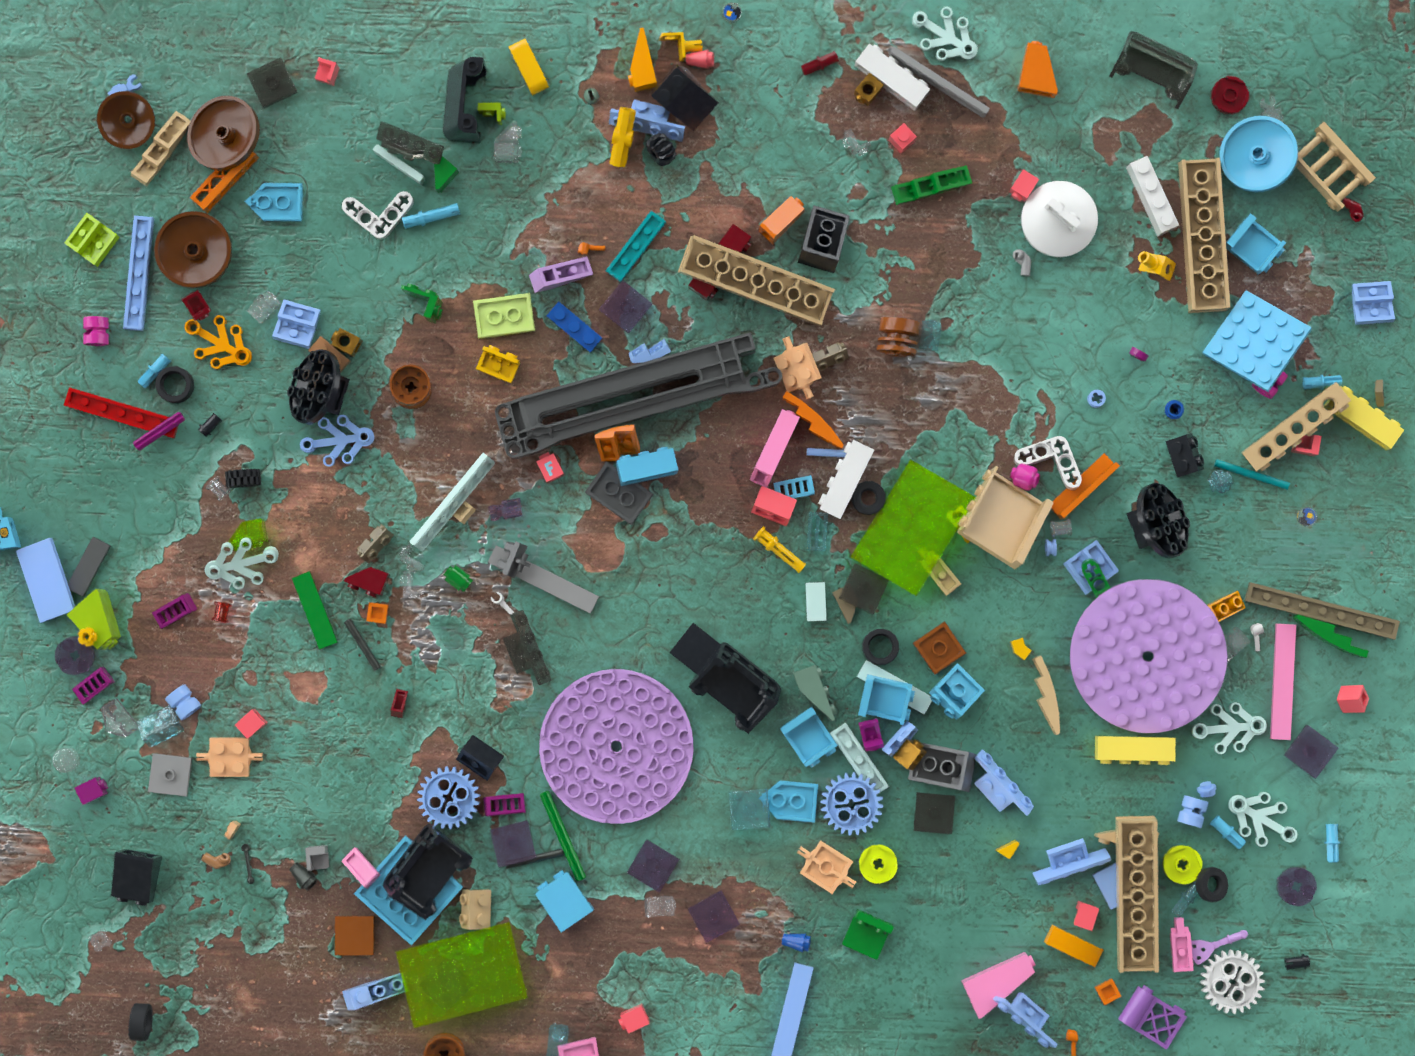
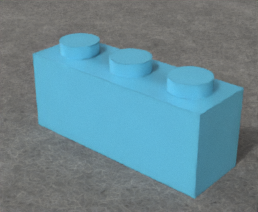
M668 447L658 448L657 452L653 453L643 451L634 457H631V455L621 456L620 460L616 462L621 486L671 476L678 472L673 448L668 449Z

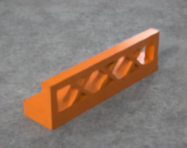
M252 152L242 164L232 168L226 175L224 171L215 170L190 198L206 213H209L259 157ZM214 178H222V180L212 189V181L214 180ZM202 192H209L201 202L197 199Z
M1105 453L1102 454L1081 474L1082 481L1077 489L1070 490L1066 488L1052 501L1054 503L1051 510L1060 519L1065 518L1120 465L1117 462L1113 463Z

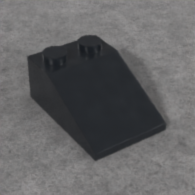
M677 64L651 92V96L693 131L719 104L713 96Z
M813 205L797 263L834 273L839 262L850 216Z

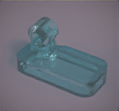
M555 1023L550 1025L546 1056H559L557 1046L568 1043V1025Z

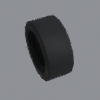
M170 366L158 374L155 387L162 399L171 403H181L192 395L194 381L185 369L178 366ZM171 374H179L186 381L184 392L178 396H171L164 389V381Z
M875 629L865 636L862 650L866 659L871 663L886 665L897 657L899 642L891 631ZM876 636H885L892 643L891 653L885 658H877L870 652V642Z
M135 1003L133 1005L128 1027L129 1039L131 1041L145 1042L148 1040L153 1019L151 1004Z

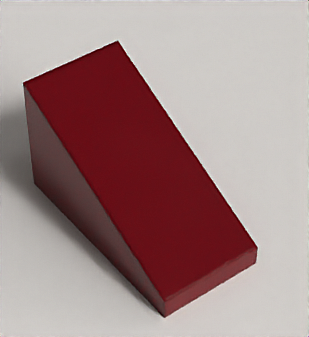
M396 689L391 706V716L403 718L408 691Z

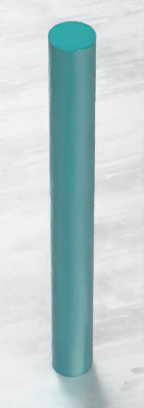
M1218 459L1214 463L1215 467L1288 490L1290 485L1289 482Z

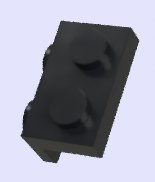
M1192 433L1165 441L1177 478L1204 469V459L1199 454L1197 448L1198 441Z

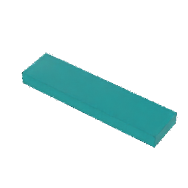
M651 210L606 269V272L621 283L667 222Z

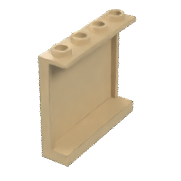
M995 466L991 470L988 469L983 475L982 479L984 482L975 490L974 494L976 497L968 504L966 516L964 515L958 523L960 527L957 533L1011 568L1016 569L1023 564L1054 502L1048 498L1042 502L1015 486L1012 482L996 473L998 466Z

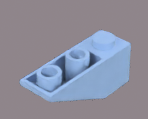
M403 972L344 990L342 993L347 1010H356L407 992L408 989Z

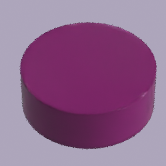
M1132 347L1129 351L1131 356L1142 362H1146L1149 355L1135 347Z

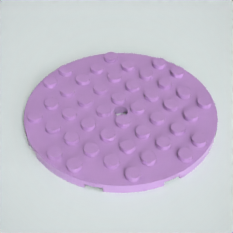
M1137 579L1108 589L1085 609L1072 636L1070 664L1075 684L1081 696L1100 717L1117 727L1129 731L1160 733L1179 728L1191 722L1213 702L1225 677L1227 647L1222 628L1216 616L1196 594L1168 581ZM1151 651L1154 654V658L1151 661H1145L1142 657L1144 652Z
M602 670L576 680L565 688L552 703L540 732V761L551 789L574 812L601 823H631L660 811L680 791L692 763V729L681 703L668 688L657 680L631 670ZM613 741L621 742L622 749L619 752L611 749Z

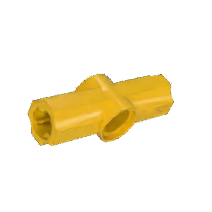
M620 107L617 125L613 131V147L609 164L616 167H626L629 147L631 148L634 136L633 126L636 110L632 108Z

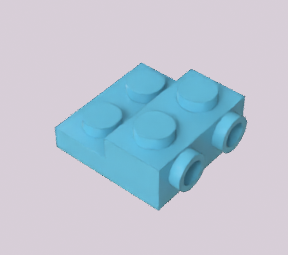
M957 663L930 690L929 694L935 704H940L945 709L944 713L949 718L958 719L985 690Z

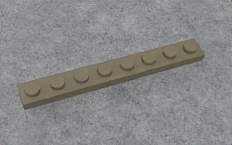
M1251 582L1248 584L1244 600L1393 640L1396 639L1400 623L1398 620Z

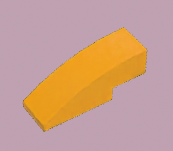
M1054 925L1051 926L1044 940V943L1093 967H1096L1103 952V949Z

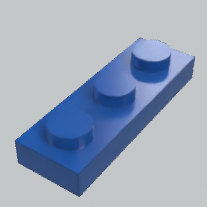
M559 301L546 315L589 353L603 339Z

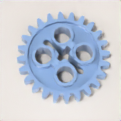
M446 766L445 772L438 768V774L433 771L430 772L432 778L426 776L427 784H420L424 790L418 791L422 797L417 799V801L423 802L419 809L425 808L422 816L429 815L427 821L430 822L434 819V826L441 823L442 829L445 828L446 824H448L449 829H452L454 823L459 828L460 821L466 824V817L473 818L470 812L478 811L474 805L480 804V802L475 800V798L481 796L475 793L479 786L473 787L472 785L476 780L469 781L470 773L464 776V769L457 773L456 767H453L452 771H450L449 767ZM442 779L449 782L447 790H443L440 787ZM454 782H457V786L451 795L453 801H449L444 813H441L440 811L447 799L444 795H448ZM459 788L466 790L467 795L465 798L458 797L457 790ZM433 797H438L441 800L439 807L432 806L431 800ZM451 805L458 808L456 816L449 814L448 809Z
M846 772L843 779L838 775L837 782L833 779L831 780L832 787L826 785L825 788L829 792L822 793L826 797V799L821 800L822 804H826V806L821 808V811H827L824 818L830 817L828 825L834 823V830L840 827L841 834L848 830V834L851 835L852 830H855L856 834L859 835V829L866 833V826L868 825L870 828H873L872 821H879L876 815H882V812L878 810V808L883 807V804L878 803V801L883 799L882 796H877L880 789L874 790L876 783L869 784L870 777L863 780L862 773L859 778H856L855 772H853L852 777H849ZM856 788H863L865 795L857 797L854 794V790ZM838 791H842L845 793L846 799L839 801L836 799L835 794ZM850 799H853V802L869 800L868 803L855 804L854 808H851L850 805L835 808V805L848 804ZM866 807L869 813L866 816H861L858 813V809ZM846 810L849 812L850 817L843 820L840 818L839 812Z

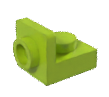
M478 103V112L482 116L493 117L494 114H497L498 125H502V120H506V110L502 108L501 103Z

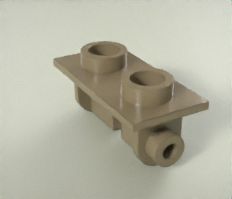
M839 342L826 347L828 351L826 355L823 349L812 353L819 371H823L831 365L840 364L849 358L847 348H845L843 343L839 344Z
M382 524L377 526L369 535L373 539L372 542L365 539L357 548L358 551L356 553L367 563L374 560L382 548L388 545L394 536Z

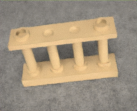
M1323 122L1314 130L1316 137L1298 152L1295 168L1297 167L1327 200V205L1338 212L1345 206L1341 201L1360 184L1367 186L1376 177L1332 129ZM1325 142L1329 147V151L1309 167L1303 158L1318 144ZM1338 156L1342 161V165L1322 181L1315 173L1332 157ZM1350 170L1355 175V179L1335 195L1328 187L1345 171Z

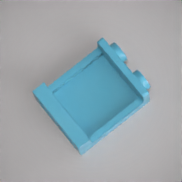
M1249 214L1226 241V249L1259 275L1263 271L1266 273L1273 265L1271 261L1275 256L1278 258L1284 252L1283 246L1286 242L1284 240L1279 241L1255 221V216Z
M867 674L858 715L866 717V714L898 721L900 725H904L905 720L909 721L911 709H907L908 703H913L915 691H912L913 684Z
M812 707L780 727V730L805 767L810 766L812 768L820 762V757L823 755L830 756L836 751L835 747L838 746Z
M561 870L553 876L555 880L549 884L545 881L537 887L539 891L535 895L560 932H563L592 912L594 907L587 901L570 876V872L566 871L564 873Z

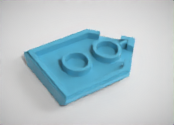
M263 183L245 203L263 221L302 222L303 185L302 183Z
M780 780L759 797L776 819L815 823L818 784Z

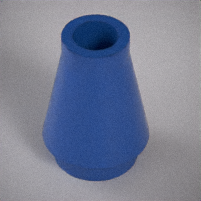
M1171 400L1165 406V415L1171 419H1178L1184 413L1183 404L1177 400Z
M806 933L783 934L782 945L802 953L809 951L811 936H807Z

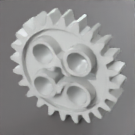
M1229 949L1228 955L1224 951H1221V957L1214 954L1215 961L1208 959L1211 965L1203 966L1207 973H1201L1205 980L1200 981V983L1206 985L1201 990L1208 992L1205 998L1207 1000L1212 998L1210 1004L1212 1006L1217 1004L1216 1009L1218 1010L1224 1007L1225 1013H1228L1230 1008L1233 1014H1236L1237 1008L1243 1013L1244 1006L1250 1010L1249 1003L1257 1004L1254 998L1262 997L1258 990H1264V988L1259 986L1260 983L1265 982V980L1259 978V976L1263 975L1262 971H1257L1260 965H1253L1255 959H1248V954L1246 953L1241 957V951L1239 950L1236 951L1235 955L1231 949ZM1227 964L1232 965V970L1229 973L1224 971V967ZM1244 973H1249V980L1247 982H1242L1241 980ZM1234 979L1236 983L1231 984L1229 980ZM1218 981L1223 982L1221 990L1215 989V984ZM1240 990V997L1234 1000L1232 997L1233 992Z

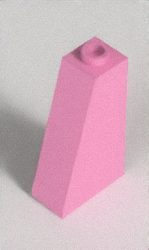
M782 409L754 468L750 481L766 488L768 487L800 418L793 411Z
M1023 952L961 980L979 1019L998 1005L993 1000L995 996L1006 998L1035 973L1033 967L1036 965L1031 955L1027 956Z

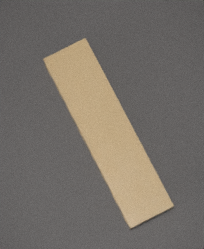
M1220 158L1181 160L1178 162L1188 313L1227 311L1230 308Z
M695 235L689 239L678 273L818 326L823 324V318L831 296L835 291L831 287Z
M1155 816L1115 817L1117 969L1120 973H1124V971L1159 972L1157 820Z

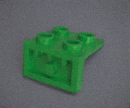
M857 909L842 944L877 960L888 934L892 933L894 926L889 922Z

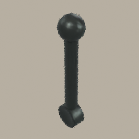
M244 844L241 849L245 854L248 872L247 883L253 884L255 879L252 877L248 854L250 847L248 844Z

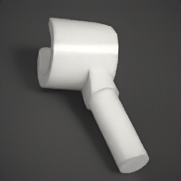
M496 592L500 595V600L495 601L491 597L492 602L497 605L500 604L501 607L512 615L514 611L506 604L504 596Z
M1257 623L1250 627V631L1254 636L1255 651H1260L1259 634L1264 633L1262 624Z

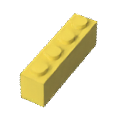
M1340 386L1351 401L1348 403L1349 407L1341 413L1337 411L1334 415L1383 449H1392L1404 431L1400 427L1401 424L1394 419L1389 420L1384 416L1385 413L1380 409H1373L1368 405L1369 402L1366 399L1353 395V391L1350 388ZM1328 399L1324 408L1331 410L1334 406L1333 401Z
M1095 736V759L1100 760V764H1112V760H1119V764H1131V761H1139V764L1150 765V761H1158V765H1170V761H1175L1176 738Z

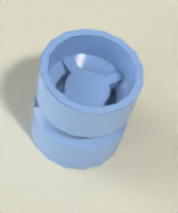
M186 684L178 687L165 698L171 708L176 707L175 712L181 721L188 718L202 706L197 698L190 697L192 692Z
M1184 795L1182 801L1184 809L1179 812L1177 821L1202 828L1204 822L1202 814L1206 813L1209 802Z

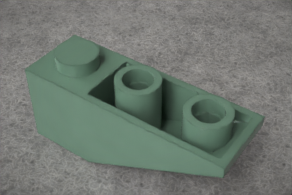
M813 665L794 672L793 675L799 691L830 720H835L834 715H837L834 705H829L827 697H830L827 686L823 687L820 680L824 678L820 667L816 669V666Z

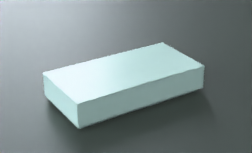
M825 582L805 583L807 621H826Z

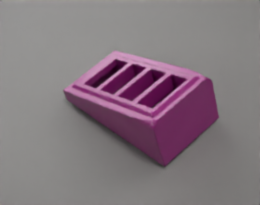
M186 593L155 610L152 614L159 627L163 629L196 611L197 607L189 593ZM175 604L179 607L181 614L178 612ZM168 608L171 609V611H172V613H173V615H174V618H173L172 615L170 614ZM162 611L164 612L165 616H166L167 619H168L167 622L165 621V619L163 618V616H162V614H161Z
M100 667L72 690L84 705L115 683L105 667ZM100 675L105 683L102 684L97 676ZM93 679L96 681L99 688H96L95 685L92 683ZM86 684H89L94 692L91 693ZM83 688L88 696L85 698L79 689Z
M524 793L483 798L485 816L525 813ZM514 798L518 799V809H515ZM499 799H502L503 811H499ZM506 799H510V810H507ZM490 800H494L495 812H491Z

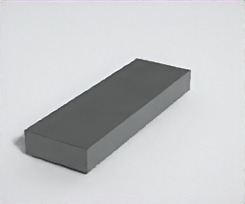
M92 537L68 582L71 591L83 597L86 595L111 545L96 537Z

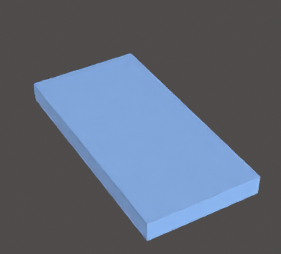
M47 538L16 550L40 623L68 614L75 607L53 538Z

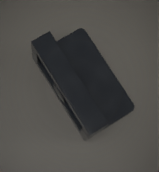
M472 735L456 760L488 781L504 756Z

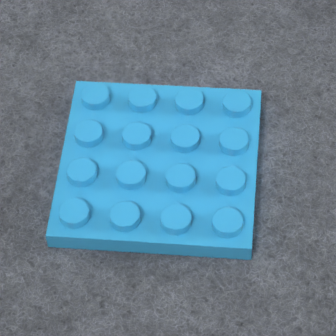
M1246 290L1204 349L1203 355L1269 392L1312 328Z
M406 835L376 868L381 875L368 888H364L361 885L354 895L412 945L464 886L451 876L435 897L436 911L427 920H424L392 899L384 889L383 882L413 842Z

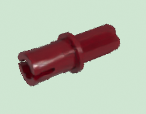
M832 51L822 57L817 56L815 60L801 65V70L807 76L820 69L823 71L825 67L839 62L836 52Z

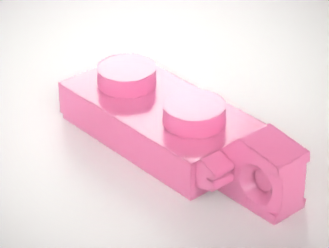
M1174 917V928H1170L1173 972L1193 971L1191 932H1189V927H1184V918Z

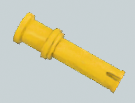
M763 526L754 536L753 540L759 541L766 547L765 550L774 552L796 570L797 573H800L806 563L802 562L779 543L778 537L772 536L765 530L766 527Z

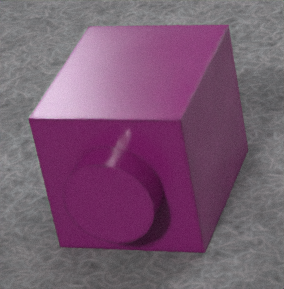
M95 777L74 788L82 805L91 803L108 794L107 783L100 777Z

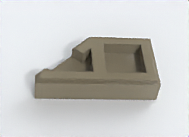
M850 584L832 593L849 624L852 621L858 600Z

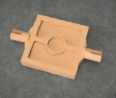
M790 336L783 338L786 350L774 357L777 368L782 372V380L786 390L790 393L797 389H803L806 399L814 397L810 385L814 381L821 379V375L808 343L793 347Z
M246 737L209 738L208 753H197L196 760L208 761L210 777H249L251 761H263V753H251L249 738L247 739Z
M821 840L811 852L800 846V850L797 853L806 858L805 865L800 874L831 894L834 893L837 886L842 882L851 888L854 887L856 881L847 876L848 869L853 863L851 859Z

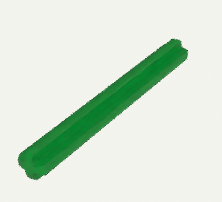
M545 791L540 794V798L576 881H581L586 878V875L550 791Z

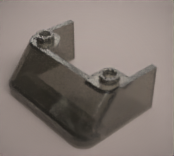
M1131 31L1116 58L1109 77L1113 78L1115 72L1121 76L1130 75L1131 72L1165 87L1166 96L1171 100H1177L1175 108L1179 109L1193 83L1198 63L1178 51L1140 33Z

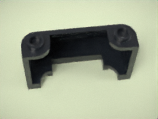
M469 57L449 69L443 121V134L448 140L480 143L481 132H477V120L473 115L465 114L464 110L467 86H476L479 79L487 78V66L482 57Z
M725 642L715 650L689 684V688L695 695L704 696L708 693L735 714L737 728L742 731L744 730L747 734L777 705L781 692L779 684Z
M427 824L384 879L383 887L392 899L424 920H427L436 911L435 897L457 869L462 871L469 868L473 857L437 828Z

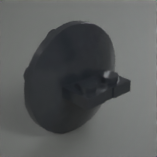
M324 349L311 351L299 367H296L293 371V380L287 390V396H289L291 415L300 423L306 425L314 424L322 419L327 412L335 415L340 414L344 394H346L350 379L340 376V365L337 357L332 352Z
M1152 483L1143 487L1137 498V510L1128 512L1126 515L1131 528H1133L1139 549L1150 546L1160 556L1171 559L1180 556L1187 549L1190 521L1185 516L1182 500L1177 499L1173 492L1164 484Z

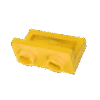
M491 345L489 347L484 346L476 370L512 384L520 365L517 356L509 352L506 355L500 353V349Z

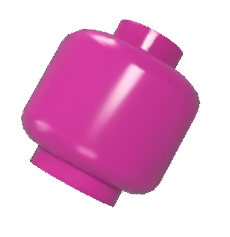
M1021 463L1017 468L1014 467L1012 469L1010 478L1013 479L1015 486L1030 491L1032 488H1036L1040 474L1036 467Z

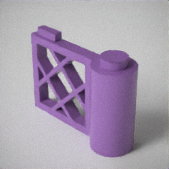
M1143 985L1142 988L1138 986L1118 1020L1167 1050L1187 1018L1184 1015L1185 1010L1177 1005L1171 1007L1153 996V990ZM1157 1002L1162 1005L1163 1013L1153 1015L1152 1009ZM1176 1014L1180 1017L1176 1024L1169 1025L1167 1016ZM1164 1017L1166 1026L1156 1029L1154 1019ZM1151 1020L1153 1030L1144 1031L1140 1029L1145 1021ZM1167 1030L1168 1037L1163 1043L1158 1039L1157 1032Z

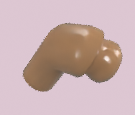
M206 852L201 861L215 869L227 866L231 858L227 853L214 857Z

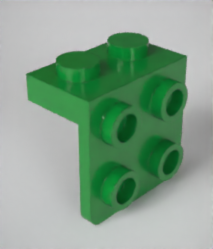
M409 283L407 286L402 285L401 289L405 294L428 301L423 316L429 322L436 324V321L441 319L443 309H441L443 302L436 295L437 293L427 289L423 292L418 289V286Z

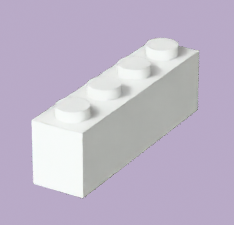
M868 44L855 61L854 66L866 75L872 74L884 84V89L915 111L930 91L929 85L922 79L917 80L913 77V73L909 69H903L897 65L898 62L893 57L885 56L880 47Z
M1148 156L1130 163L1126 169L1157 237L1179 226L1178 221Z
M855 440L852 443H847L843 451L847 454L844 460L839 459L835 467L838 472L835 477L831 476L827 484L829 490L827 494H822L818 502L821 505V510L841 519L874 452V449Z

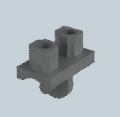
M517 541L515 543L506 542L504 551L510 553L508 560L501 558L498 561L497 568L503 571V574L515 578L517 571L522 572L524 566L530 567L531 565L526 562L528 554H525L528 546Z

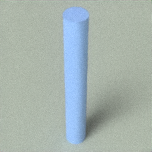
M807 448L806 455L845 458L847 453L843 452L844 450Z

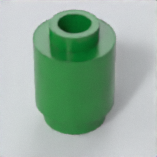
M457 565L454 567L450 566L444 573V576H446L445 581L458 591L465 592L473 581L469 578L470 575Z

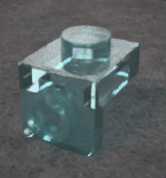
M932 319L922 321L919 349L938 351L941 323Z

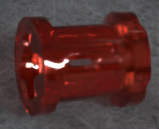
M214 601L216 606L214 617L211 620L229 623L227 618L229 607L232 604ZM221 608H223L222 617H220Z

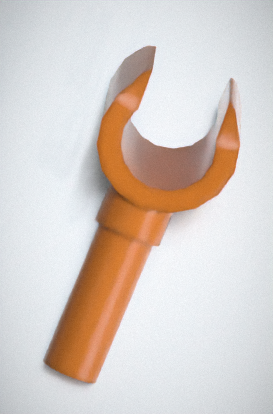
M583 242L579 245L577 252L587 255L589 250L605 251V246H593Z
M1068 1029L1066 1040L1071 1041V1056H1076L1078 1034L1076 1031Z

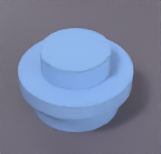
M1206 781L1200 784L1197 792L1200 793L1201 797H1211L1216 794L1215 790L1217 788L1215 784Z

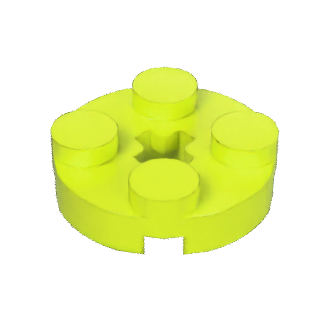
M880 844L871 845L860 855L859 869L863 877L869 882L875 884L884 883L891 880L896 874L898 868L897 858L894 852L887 846ZM882 859L881 863L883 864V867H878V869H875V864H873V861Z
M1174 846L1163 856L1162 865L1164 873L1175 883L1189 884L1194 882L1203 866L1199 853L1189 846ZM1181 859L1182 861H1187L1186 869L1184 870L1177 866Z

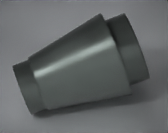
M298 862L289 869L300 887L306 891L310 890L318 881L314 873L307 871Z

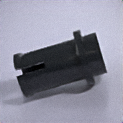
M213 412L203 425H199L200 428L198 430L205 437L211 436V432L222 420Z
M1301 954L1298 957L1284 958V963H1293L1285 965L1286 970L1304 968L1305 970L1307 967H1310L1308 955Z

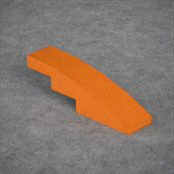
M788 391L785 392L782 400L798 408L796 416L811 424L808 432L841 450L844 444L822 417L802 400Z

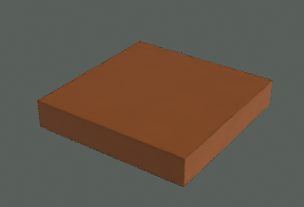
M945 621L913 642V645L934 675L966 654Z
M335 916V955H374L375 916Z

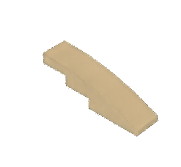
M176 111L155 135L153 143L143 153L142 160L132 170L131 176L147 186L171 156L187 132L191 120Z
M1039 655L1032 659L1040 674V677L1034 679L1043 696L1036 701L1055 735H1058L1060 733V721L1056 693L1042 656Z

